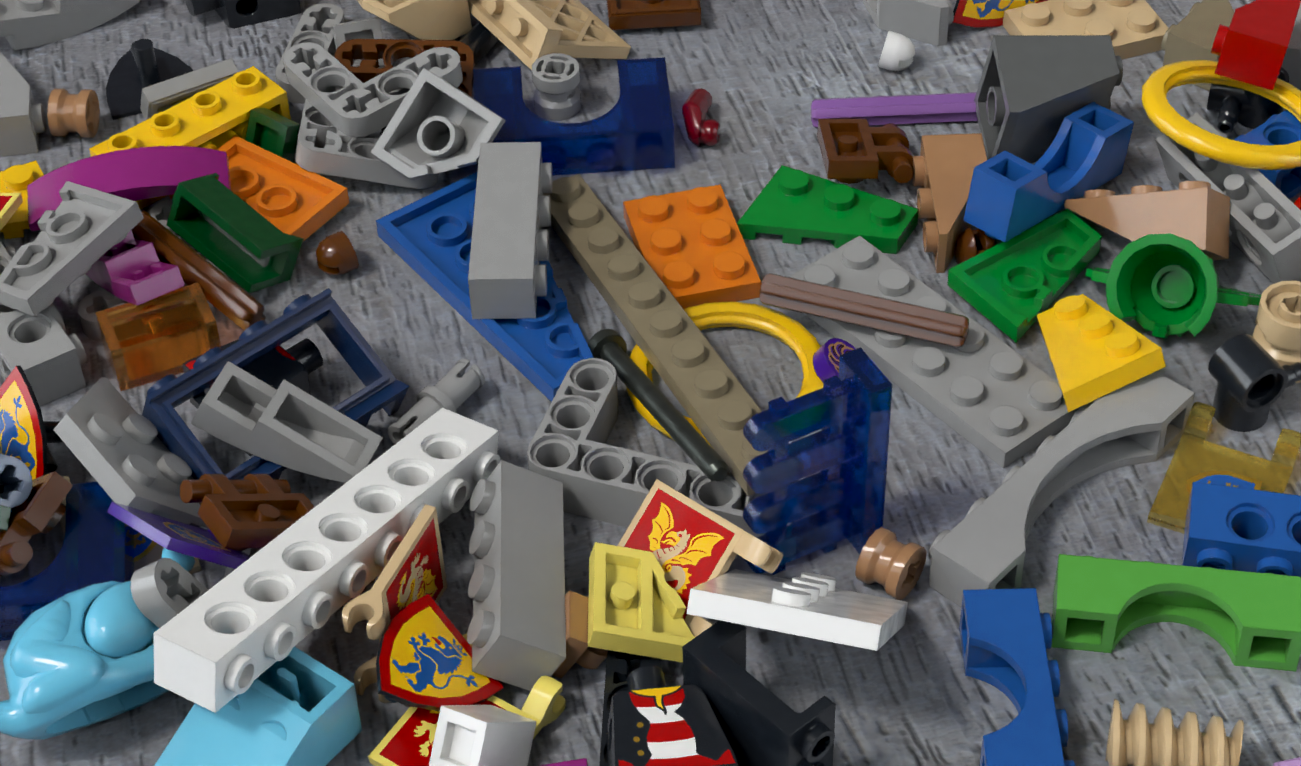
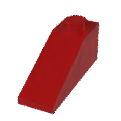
M1256 0L1235 9L1230 26L1219 25L1210 52L1220 56L1214 74L1273 91L1289 45L1301 0Z

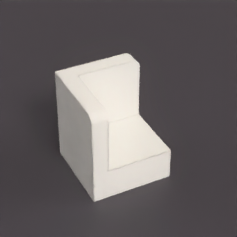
M441 705L429 766H527L537 721L493 705Z

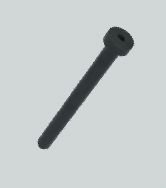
M603 329L595 333L588 343L593 357L608 361L615 367L619 379L711 481L724 480L728 473L727 464L626 354L627 344L622 336L613 329Z

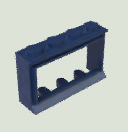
M330 288L314 297H311L309 294L298 297L285 308L283 315L269 324L265 320L254 323L240 335L237 343L225 350H222L221 347L210 349L196 360L193 369L179 377L169 374L149 388L142 416L154 424L158 431L157 437L167 449L182 458L192 470L191 477L194 480H199L204 474L224 473L174 408L212 386L228 361L242 368L314 324L320 327L366 386L333 408L364 427L367 426L371 415L382 408L388 416L399 410L409 385L394 377L332 298ZM254 456L225 474V476L229 480L244 479L248 474H268L272 479H279L282 471L287 469V467Z

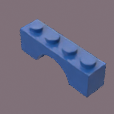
M1092 102L1064 117L1055 139L1035 164H1031L1005 150L977 165L973 171L964 221L984 231L985 235L1003 242L1009 241L1063 209L1065 200L1079 199L1084 196L1085 191L1097 189L1122 174L1134 122Z
M1036 588L963 590L959 631L965 676L993 685L1011 700L1018 711V716L1008 725L983 736L979 766H1075L1074 760H1064L1062 747H1067L1068 719L1065 709L1055 708L1054 697H1059L1060 693L1059 665L1057 660L1047 659L1046 649H1051L1052 645L1051 617L1049 613H1040Z

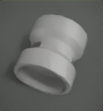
M551 53L536 59L532 64V82L536 87L533 97L536 113L548 120H565L575 116L581 109V91L577 86L580 82V68L577 60L570 55L562 53Z

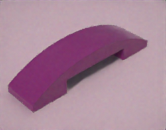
M153 146L113 151L67 164L45 174L27 186L29 228L31 232L40 230L37 222L46 210L56 211L63 201L59 191L66 181L132 201L172 195L177 190L179 182L213 173L220 175L218 181L231 190L227 153L225 151L200 147Z

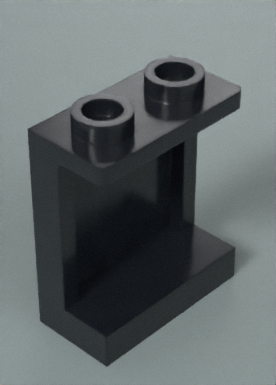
M719 620L682 647L683 685L694 684L702 688L736 756L738 766H833L836 704L828 697L823 696L805 711L797 713L746 671V627L744 625Z

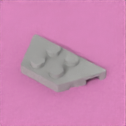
M101 377L65 414L54 428L55 433L114 502L188 525L193 523L199 525L202 529L209 530L197 514L200 504L184 503L180 498L179 492L182 481L194 480L191 476L192 470L182 458L171 453L157 437L158 431L154 424L146 417L136 413L106 377Z

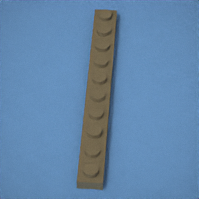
M577 174L554 180L552 193H543V196L550 195L551 227L714 451L727 464L728 470L746 495L750 496L799 478L800 466L797 456L581 175Z

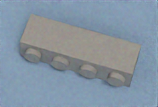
M541 142L480 143L468 274L472 319L536 318L537 297L547 296L546 265H539V261L549 260L548 229L541 230V227H550L551 225L550 195L543 196V193H552L553 176L552 163H542Z
M501 460L487 480L482 478L478 481L470 499V511L475 512L474 530L469 542V553L474 555V572L468 586V596L473 599V617L467 632V642L472 645V672L531 691L541 676L551 677L566 659L563 482Z

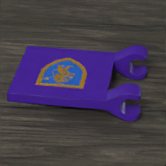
M111 502L107 513L171 551L236 569L251 557L243 551L224 549L210 529H201L116 502Z

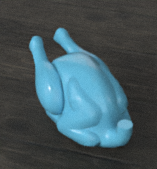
M165 548L162 551L161 558H171L188 572L192 570L195 564L194 557ZM108 581L92 584L67 593L31 613L14 632L3 658L9 700L0 701V733L22 739H48L113 718L144 705L169 691L154 683L153 633L159 628L137 608L130 589L131 581Z

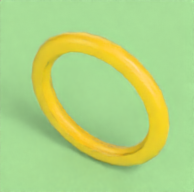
M1186 60L1167 64L1159 68L1149 76L1142 86V105L1148 118L1162 133L1185 148L1216 161L1244 168L1281 170L1301 166V140L1285 145H1258L1227 139L1192 124L1181 116L1167 100V92L1177 86L1195 83L1221 84L1261 95L1288 110L1301 122V90L1292 84L1277 78L1272 91L1214 74L1218 61Z
M730 301L704 303L684 308V311L700 331L719 327L752 329L771 335L788 345L797 354L802 364L803 381L801 390L792 403L783 410L767 417V419L777 432L786 438L800 430L815 416L827 397L828 387L817 376L813 366V355L820 348V345L816 338L801 323L780 311L758 304ZM636 344L630 353V358L653 382V365ZM626 386L627 392L638 413L652 428L674 440ZM683 416L709 444V442L706 440V438L698 429L693 420L689 417Z

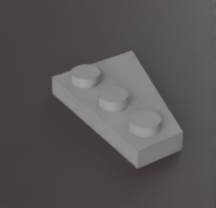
M66 181L59 191L63 201L56 211L46 210L37 222L41 232L35 241L22 245L1 273L0 304L33 316L48 308L61 292L78 277L86 274L92 264L112 246L121 242L127 236V233L144 219L137 202Z

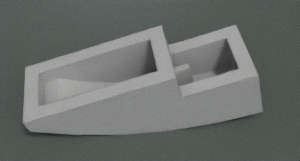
M229 361L202 400L190 423L216 438L262 459L292 470L344 483L367 467L383 439L380 435L285 379L279 388L275 389Z

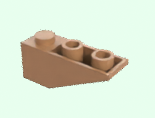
M982 133L922 135L920 156H913L912 184L913 186H921L917 190L918 218L927 219V222L923 223V247L925 253L933 252L936 273H944L955 255L956 242L959 235L965 229L972 226L964 221V215L974 167L987 161Z
M1184 181L1179 183V190L1163 191L1162 187L1154 185H1138L1131 187V194L1116 195V192L1111 190L1094 189L1085 191L1084 198L1065 200V208L1131 241H1135L1148 234L1171 233L1192 241L1213 260L1229 259L1230 197L1211 189V183Z

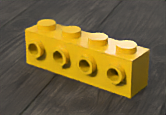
M252 66L237 72L232 77L204 91L194 94L189 99L165 111L154 114L151 118L121 133L111 136L109 139L90 148V154L92 157L118 150L153 146H189L217 150L234 136L246 139L251 109L265 107L291 120L287 92ZM166 196L137 200L136 202L141 210Z

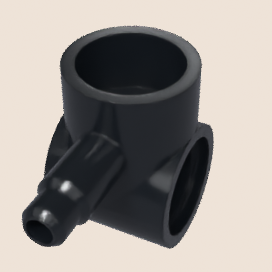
M1281 67L1277 78L1289 83V74ZM1211 84L1207 102V110L1219 112L1217 127L1222 133L1232 132L1237 122L1244 127L1255 129L1265 123L1272 115L1283 112L1284 109L1279 104L1261 95L1221 84Z
M1240 334L1230 338L1215 351L1208 366L1209 373L1217 381L1212 406L1213 416L1218 423L1233 431L1250 432L1261 428L1268 419L1270 405L1280 397L1285 388L1293 386L1297 381L1301 380V363L1297 362L1292 365L1281 366L1251 335Z

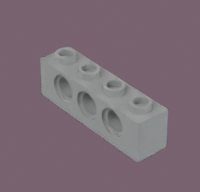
M1198 112L1187 118L1192 124L1210 133L1222 136ZM1165 134L1155 139L1167 177L1178 189L1180 182L1205 181L1211 183V189L1230 197L1229 239L1274 284L1280 281L1296 280L1301 282V210L1258 169L1226 164L1202 156L1176 143Z
M1 242L0 275L16 254L12 246L4 248ZM53 303L48 308L40 311L36 316L0 304V374L4 380H6L16 365L21 366L32 386L39 406L86 387L81 365L87 363L85 350L75 333L66 335L63 319Z

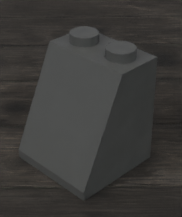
M1110 35L993 36L974 99L987 160L1006 150L1029 163H1034L1043 156L1055 139L1064 117L1092 102L1110 110L1113 89L1121 84L1123 77L1122 59L1120 56H1115Z

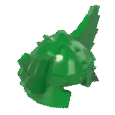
M1171 233L1148 234L1130 242L1115 257L1110 269L1099 267L1087 268L1085 275L1093 281L1106 284L1107 305L1110 313L1123 322H1130L1135 319L1144 328V331L1148 332L1150 330L1152 331V336L1167 338L1169 335L1176 334L1177 337H1182L1183 333L1187 331L1195 337L1209 322L1216 303L1247 307L1248 305L1259 306L1262 294L1219 286V277L1214 268L1213 259L1209 258L1192 241Z

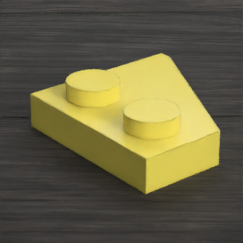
M598 542L594 543L589 557L588 647L683 663L682 647L696 636H693L682 618L686 606L677 591L667 584L664 578L665 572L653 552Z

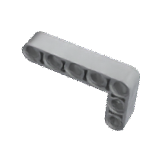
M599 358L583 359L571 366L533 436L527 451L528 470L563 482V512L629 527L654 482L658 479L782 552V559L793 552L796 546L797 500L788 488L777 485L747 496L731 473H727L726 478L722 481H711L697 465L605 444L619 413L615 367L608 361Z

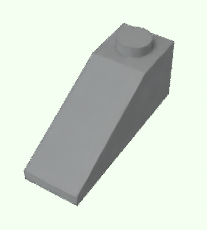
M0 52V157L38 153L39 133L47 131L43 104H34L30 85Z

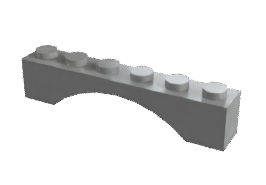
M1156 371L1096 399L1089 407L1086 405L1080 407L1073 415L1068 426L1058 435L1048 436L1028 462L1022 467H1013L1007 473L998 489L988 498L981 497L976 500L970 507L966 517L951 531L948 529L942 531L935 538L928 553V557L931 560L929 587L962 607L963 590L1021 589L1026 551L1025 541L1035 521L1051 502L1072 486L1099 473L1127 465L1156 462L1187 433L1195 392Z

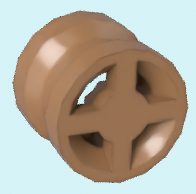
M54 88L51 91L48 100L47 117L52 136L65 137L69 132H76L84 138L96 136L99 127L100 108L98 96L94 90L83 89L78 94H70L66 89Z
M880 527L869 537L857 561L855 576L865 584L872 585L878 583L884 586L887 595L896 600H902L912 591L919 580L926 561V549L913 542L903 544L897 540L895 532Z

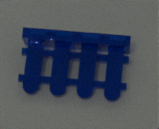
M861 347L840 355L839 377L836 375L823 381V388L788 402L783 397L768 402L767 410L751 417L744 426L743 435L751 446L759 452L768 450V452L753 458L744 468L743 478L755 493L762 494L767 492V494L753 499L745 507L743 519L754 533L763 534L756 538L782 552V560L772 575L786 570V563L821 549L824 554L837 549V542L846 538L860 554L869 537L877 529L883 527L892 383ZM822 429V431H819V432H817V433H814V434H812V435H809V436H807V437H804V438H802V439H799V440H797V441H794V442H792V443H789V442L792 441V440H795V439H797V438L803 437V436H805V435H808V434H810V433H813V432H815V431H818V430ZM744 559L754 573L766 572Z

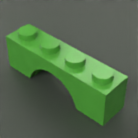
M1059 554L1053 591L1051 647L1112 653L1118 642L1135 628L1157 622H1173L1194 627L1211 636L1225 649L1234 666L1296 672L1301 654V577L1224 570L1211 567L1161 564L1149 561L1140 562Z

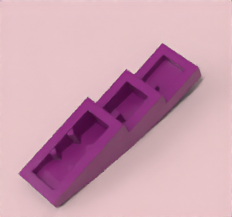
M132 230L127 233V236L121 242L112 246L92 264L90 270L86 273L100 287L117 298L136 306L185 286L178 266L159 262L153 243L135 239Z

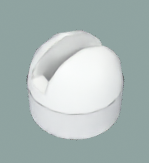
M888 31L878 67L890 71L907 69L912 64L913 56L915 55V46L912 41L902 34Z

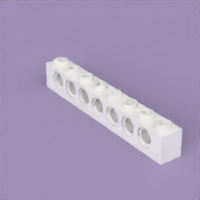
M442 407L153 633L154 683L214 713L219 711L236 695L246 692L255 679L275 662L285 659L294 646L313 630L324 626L333 613L351 598L358 597L365 587L381 574L425 504L436 507L438 524L452 513H457L461 510L465 502L471 498L478 481L482 478L487 480L501 461L500 456L497 455L499 430Z

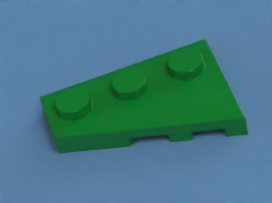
M1066 209L1027 229L1009 241L1001 242L948 270L947 285L1017 343L1038 320L1037 314L1046 311L1100 252L1102 235L1070 210Z

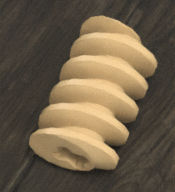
M1114 699L1105 761H1108L1109 766H1239L1244 722L1243 720H1238L1230 735L1226 736L1223 719L1220 716L1213 715L1204 732H1201L1196 713L1187 711L1178 728L1174 727L1171 710L1161 707L1153 723H1149L1145 705L1142 703H1136L1128 718L1123 719L1120 703L1117 699Z

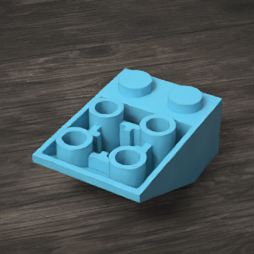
M294 646L285 659L275 662L254 680L246 692L236 695L216 713L195 703L154 766H326L362 731L355 685Z

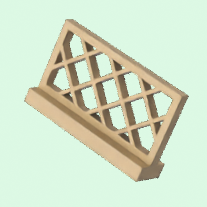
M468 0L469 12L531 70L532 64L536 59L551 53H562L573 58L627 59L631 49L630 45L579 0Z

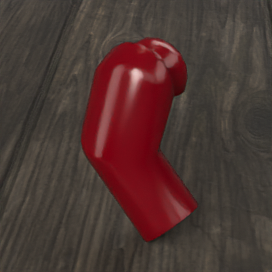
M702 88L694 90L682 106L683 119L688 139L698 147H701V144L714 146L719 142L720 134H718V130L721 126L716 119L706 120V113L710 109L713 100L711 94Z

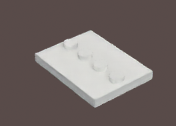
M734 569L691 588L686 614L877 651L904 626L908 602L835 588L836 578L820 574L801 573V577H793L790 580Z

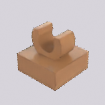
M570 590L565 595L566 659L553 673V676L562 678L575 662L586 669H597L607 658L608 650L588 647V597Z

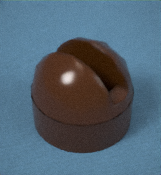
M979 228L977 230L965 229L959 235L956 242L955 260L957 264L997 245L996 239L988 237ZM976 247H977V248H982L983 250H982V251H977V250H976Z
M343 231L330 235L319 243L316 250L317 264L319 269L325 274L333 276L344 275L359 268L356 252Z

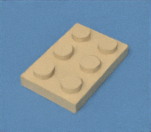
M1048 0L1005 10L1003 27L1009 35H1110L1115 56H1120L1121 59L1162 50V40L1168 30L1167 25L1146 0Z

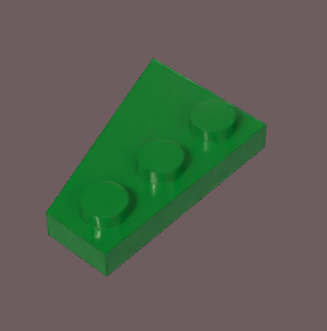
M782 165L740 218L737 225L743 239L755 240L756 233L783 235L782 243L801 245L803 237L831 240L832 245L835 248H839L854 238L861 236L882 253L897 254L918 225L919 209Z

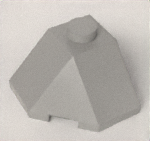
M423 67L370 153L406 177L415 180L478 164L480 143H492L506 120Z

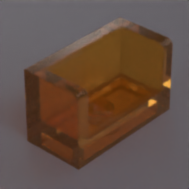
M199 282L178 288L138 306L126 303L95 312L104 351L120 391L160 380L169 374L177 375L184 373L183 363L204 354L212 348L221 347L216 320Z

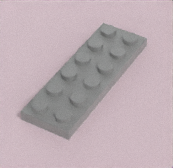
M861 236L854 238L789 276L795 279L966 316L969 319L968 336L963 347L956 348L806 314L835 338L845 340L853 345L867 363L1003 469L1039 446L1048 436H1054L1069 425L1073 415L1079 409L1068 412L1062 391L1056 380Z

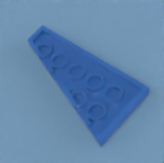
M477 172L376 220L378 236L551 402L571 366L580 360L594 358L578 323H574L562 288H558L553 278V269L549 260L539 261V265H546L547 296L537 297L536 318L472 319L468 274Z

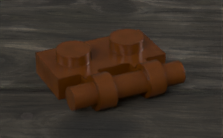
M818 119L817 138L828 179H836L842 183L854 184L864 179H878V170H886L899 183H907L912 179L913 154L909 149L906 133L896 124L889 123L883 127H869L867 119Z
M54 471L32 480V490L28 498L21 505L11 508L7 531L0 532V577L22 571L33 556L32 547L28 543L32 535L41 532L43 534L48 533L63 517L66 506L62 501L73 485Z
M204 474L199 480L182 481L179 492L180 498L184 503L200 504L197 514L224 549L244 551L248 548H263L315 507L304 493H291L290 484L286 479H272L268 474H248L244 479L229 480L224 474Z

